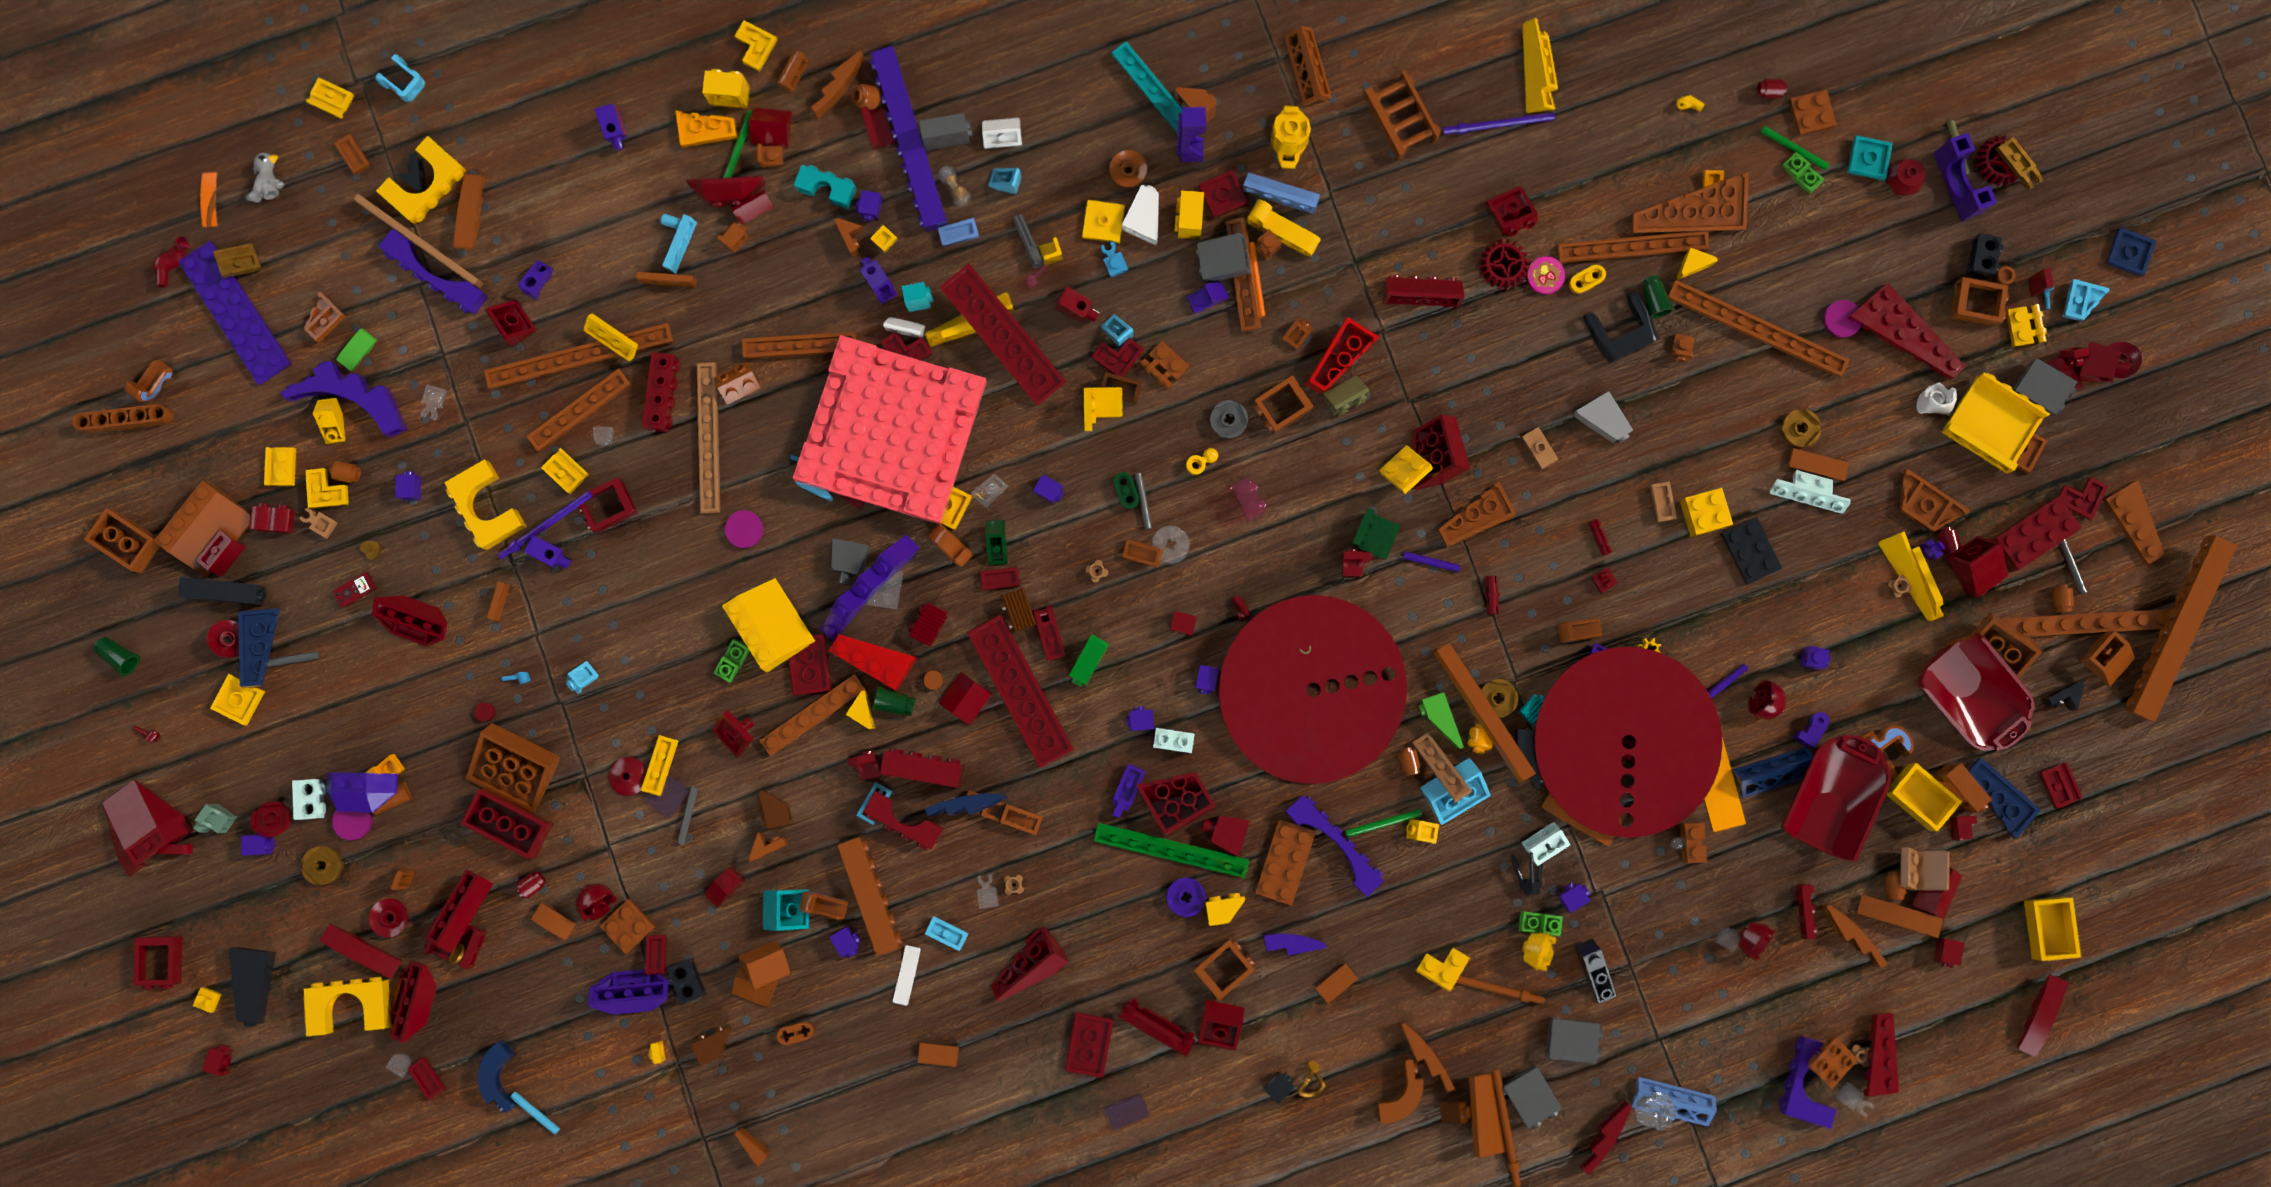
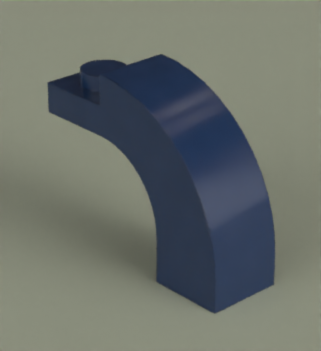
M501 1040L494 1044L484 1055L478 1070V1086L487 1104L495 1100L498 1109L508 1113L518 1105L501 1084V1071L504 1065L516 1054L504 1040Z

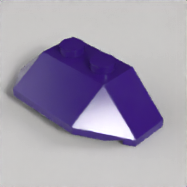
M327 772L326 792L337 811L375 812L397 794L398 774Z
M645 969L612 972L596 985L589 988L588 1006L610 1014L653 1011L667 1000L669 982L661 975L646 976Z

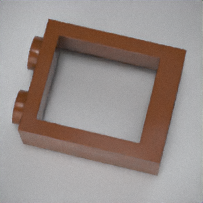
M1965 277L1959 279L1955 284L1950 318L1994 327L2001 324L2006 318L2005 304L2009 299L2008 286ZM1969 287L1997 292L1994 316L1966 311Z
M1292 375L1255 399L1253 409L1258 416L1262 415L1265 420V427L1275 435L1312 411L1314 406ZM1288 387L1302 409L1277 425L1262 402Z
M1962 763L1945 764L1932 775V777L1962 801L1958 806L1962 812L1980 813L1988 808V803L1992 799Z
M1226 940L1194 968L1196 974L1219 1001L1255 971L1253 968L1255 963L1248 955L1245 957L1240 952L1242 947L1236 940ZM1230 947L1248 969L1221 990L1204 968Z

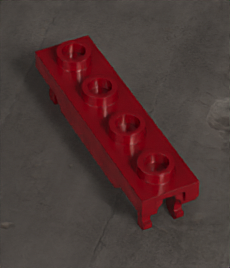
M1133 998L1132 1002L1129 1000L1126 1002L1119 1018L1181 1055L1188 1056L1195 1042V1039L1192 1038L1195 1036V1033L1189 1032L1185 1034L1180 1027L1150 1009L1139 1007V1002L1136 998Z

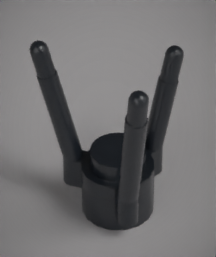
M1530 852V877L1525 878L1524 882L1516 857L1512 855L1513 864L1520 882V889H1524L1525 895L1540 894L1543 863L1539 865L1536 878L1534 876L1533 852Z

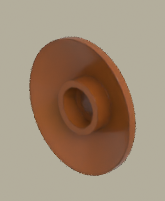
M1121 151L1111 160L1110 175L1114 182L1122 187L1137 186L1146 177V161L1142 155L1135 151ZM1130 168L1132 172L1127 174L1125 170Z

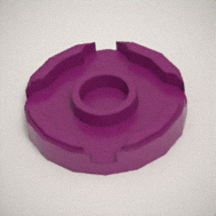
M1838 300L1829 305L1823 315V324L1826 330L1838 338H1848L1854 335L1861 328V324L1856 321L1852 322L1847 318L1859 307L1848 300Z
M742 510L735 512L728 518L725 525V534L729 542L736 547L751 548L762 539L764 527L760 517L755 513Z
M336 810L332 818L333 829L342 839H361L371 830L373 824L372 813L341 812Z

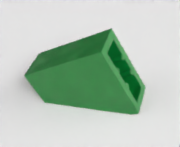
M1091 634L1069 674V677L1072 678V683L1079 687L1082 684L1087 686L1109 648L1107 642Z

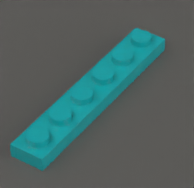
M1127 41L1112 52V56L1177 134L1178 114H1182V108Z

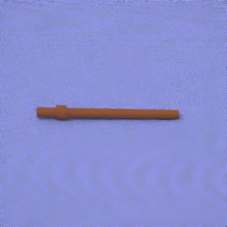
M1459 976L1456 983L1518 998L1519 1001L1525 1003L1529 1001L1543 1005L1545 997L1530 994V991H1518L1464 976Z
M1495 1068L1492 1069L1508 1156L1507 1167L1508 1171L1511 1172L1513 1187L1521 1186L1518 1172L1520 1170L1519 1161L1516 1160L1500 1069Z

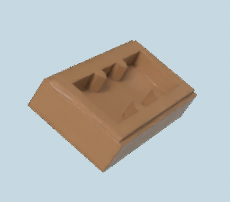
M1539 427L1521 437L1541 470L1558 460Z
M1670 481L1649 485L1656 522L1676 520L1677 516Z

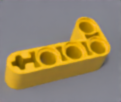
M1261 199L1256 201L1248 215L1247 222L1252 227L1263 233L1270 229L1282 243L1306 256L1311 257L1321 241L1314 233L1273 212L1272 206Z

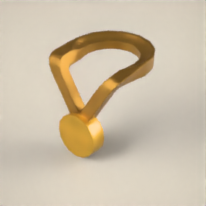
M1314 1060L1307 1063V1069L1310 1073L1305 1082L1298 1087V1094L1302 1097L1317 1096L1326 1087L1325 1082L1318 1074L1319 1064ZM1314 1074L1320 1085L1312 1092L1302 1091Z

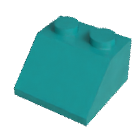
M809 889L763 890V930L809 929V913L802 912L799 909L802 894L805 891H809Z

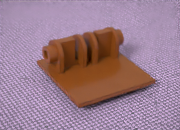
M1836 1036L1827 1038V1041L1822 1045L1823 1047L1819 1048L1822 1052L1816 1051L1815 1053L1818 1057L1814 1055L1808 1060L1807 1065L1831 1089L1834 1088L1858 1060Z

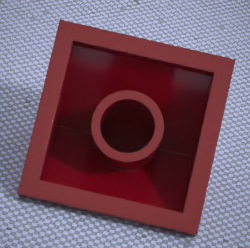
M755 107L749 119L750 144L788 148L793 112Z
M517 299L485 308V312L503 339L511 346L517 345L537 330Z
M960 672L939 701V704L968 725H971L992 694Z

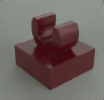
M2072 347L2059 350L2060 358H2067V366H2082L2084 364L2082 356L2089 355V347Z
M1609 567L1590 577L1600 594L1618 584Z

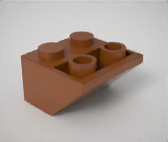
M2116 631L2104 632L2080 658V661L2108 687L2135 660L2130 644Z

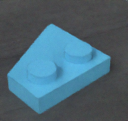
M2076 279L2071 280L2062 317L2083 321L2090 314V311L2097 306L2102 297L2109 292L2110 288Z

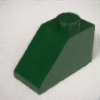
M1005 520L986 521L985 537L988 565L1008 564Z

